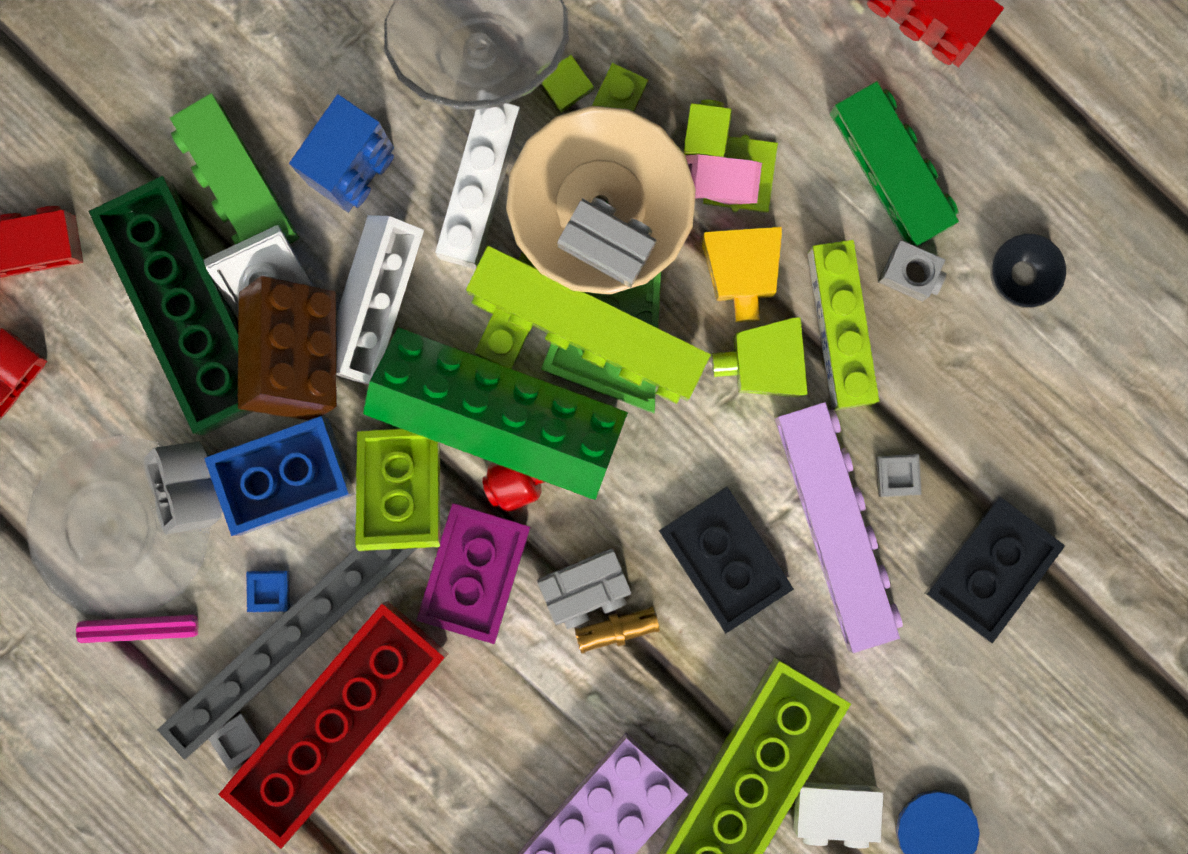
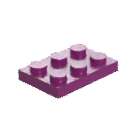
M452 503L416 621L495 644L531 527Z

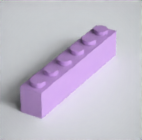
M826 402L775 418L847 650L856 653L900 639L897 628L903 627L902 619L896 604H889L885 589L890 588L889 578L884 565L877 566L872 551L878 549L877 540L870 525L865 527L860 511L866 509L859 487L852 488L848 472L853 471V465L848 450L846 448L840 449L836 433L841 432L835 410H828Z

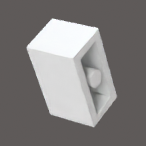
M805 782L795 799L793 831L798 838H803V843L815 846L828 845V839L844 840V845L852 848H869V842L881 843L883 792L877 786Z

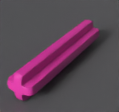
M195 615L86 620L77 623L76 638L79 643L188 638L198 635L199 623Z

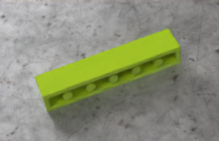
M487 246L466 288L468 295L473 297L471 304L491 314L497 308L510 315L509 323L527 332H530L532 326L547 333L546 341L564 350H567L569 344L584 351L582 358L601 368H604L606 362L620 368L621 371L618 376L638 386H641L644 380L658 387L656 395L675 404H678L680 398L685 401L690 399L711 354L584 292L573 291L541 274L537 269L490 246Z

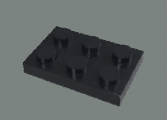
M727 486L658 530L725 634L794 590Z
M996 496L924 594L986 641L993 644L1064 549L1065 545L1002 497Z

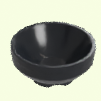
M1022 234L1007 240L998 248L991 263L990 277L997 294L1004 301L1021 308H1034L1050 302L1059 294L1066 279V263L1060 249L1051 240L1037 234ZM1016 263H1026L1032 267L1034 278L1029 285L1022 286L1013 280L1012 269Z

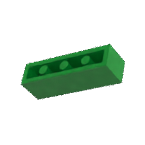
M878 81L836 104L830 112V116L903 241L919 247L959 222L956 217L959 211L953 198L948 193L943 194L935 181L938 179V174L934 165L928 158L923 159L915 146L918 144L914 131L907 123L902 124L895 112L897 104L893 95L886 88L882 90Z

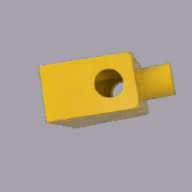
M782 227L704 232L702 236V246L715 298L717 301L734 300L735 322L759 321L758 298L773 297L776 293Z

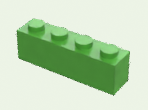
M212 93L170 117L171 122L176 130L171 132L173 140L183 154L189 151L196 162L191 167V170L203 188L210 186L217 199L211 201L220 219L223 222L230 220L237 233L231 236L235 245L276 225H279L289 244L300 239L223 106Z

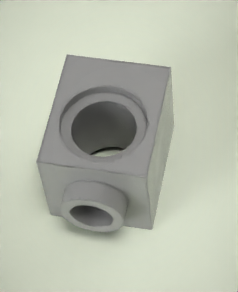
M900 240L894 245L878 283L923 302L930 297L931 293L934 295L939 293L947 274L941 271L945 259ZM916 263L923 268V282L915 283L907 277V264Z

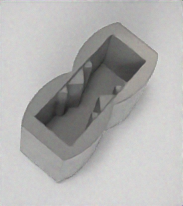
M200 441L155 447L144 457L147 480L155 496L157 516L165 535L211 527L221 519L223 511L204 459L210 455L205 452Z

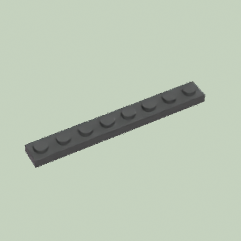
M356 548L157 730L184 760L187 759L418 548L358 551Z

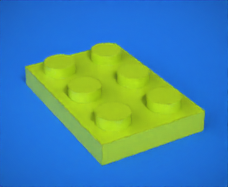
M404 429L357 431L355 546L358 551L440 547L439 442Z

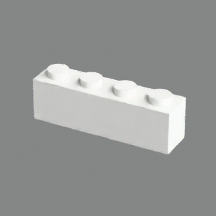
M483 96L479 97L435 251L440 260L472 269L477 268L482 258L521 121L519 106Z
M367 216L336 314V375L369 384L387 349L421 242L423 229L391 216Z

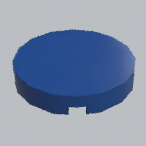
M939 790L919 793L912 798V801L906 807H903L898 815L896 836L899 848L903 854H974L977 850L980 835L977 817L967 803L952 793Z

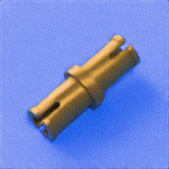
M653 606L618 617L617 613L609 615V620L582 628H574L581 654L615 643L617 647L625 645V640L653 632H660L656 615L654 616Z

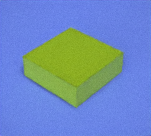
M569 55L538 77L539 82L561 113L594 90V86L572 55Z

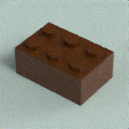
M261 275L239 292L238 409L308 421L323 416L337 407L336 291Z

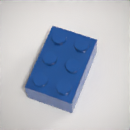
M337 94L289 164L311 188L349 213L353 206L359 208L364 203L371 191L368 185L376 173L382 175L390 166L394 155L391 153L394 147L380 122Z
M323 416L204 458L231 536H241L356 495L331 423L328 418Z

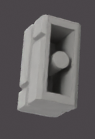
M582 198L557 242L558 248L631 288L656 244V239L650 236L653 230L636 219L631 218L626 223L613 216L616 209L598 198H594L591 203Z
M613 548L537 579L555 625L565 623L567 629L588 621L587 613L599 607L603 608L604 613H608L626 605L627 602L624 597L632 594Z

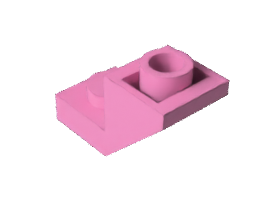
M700 154L685 155L696 189L695 199L707 198L727 205L757 203L762 163Z

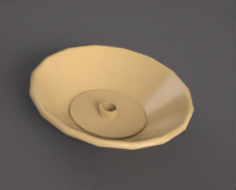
M589 106L556 116L526 141L510 171L506 211L517 246L541 274L573 291L614 294L630 289V287L558 248L557 242L581 199L583 198L591 203L594 198H604L609 205L616 209L613 216L626 223L631 218L636 219L653 230L650 236L656 239V244L631 287L633 288L648 283L676 259L693 227L696 189L685 154L661 126L629 109Z

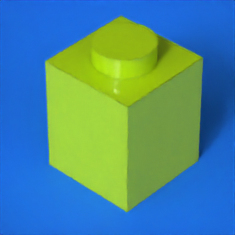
M710 99L701 100L700 104L691 103L684 154L725 157L731 124V108H724L725 104L723 102Z

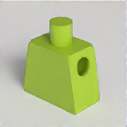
M801 317L738 332L733 336L734 351L712 353L713 376L737 375L739 393L795 398L808 395Z

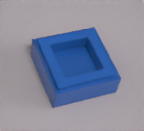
M289 570L246 572L247 612H287L290 609Z

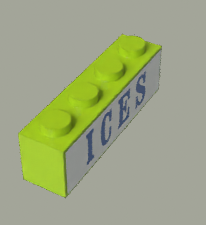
M854 240L814 245L807 252L832 409L840 410L878 403L880 401Z

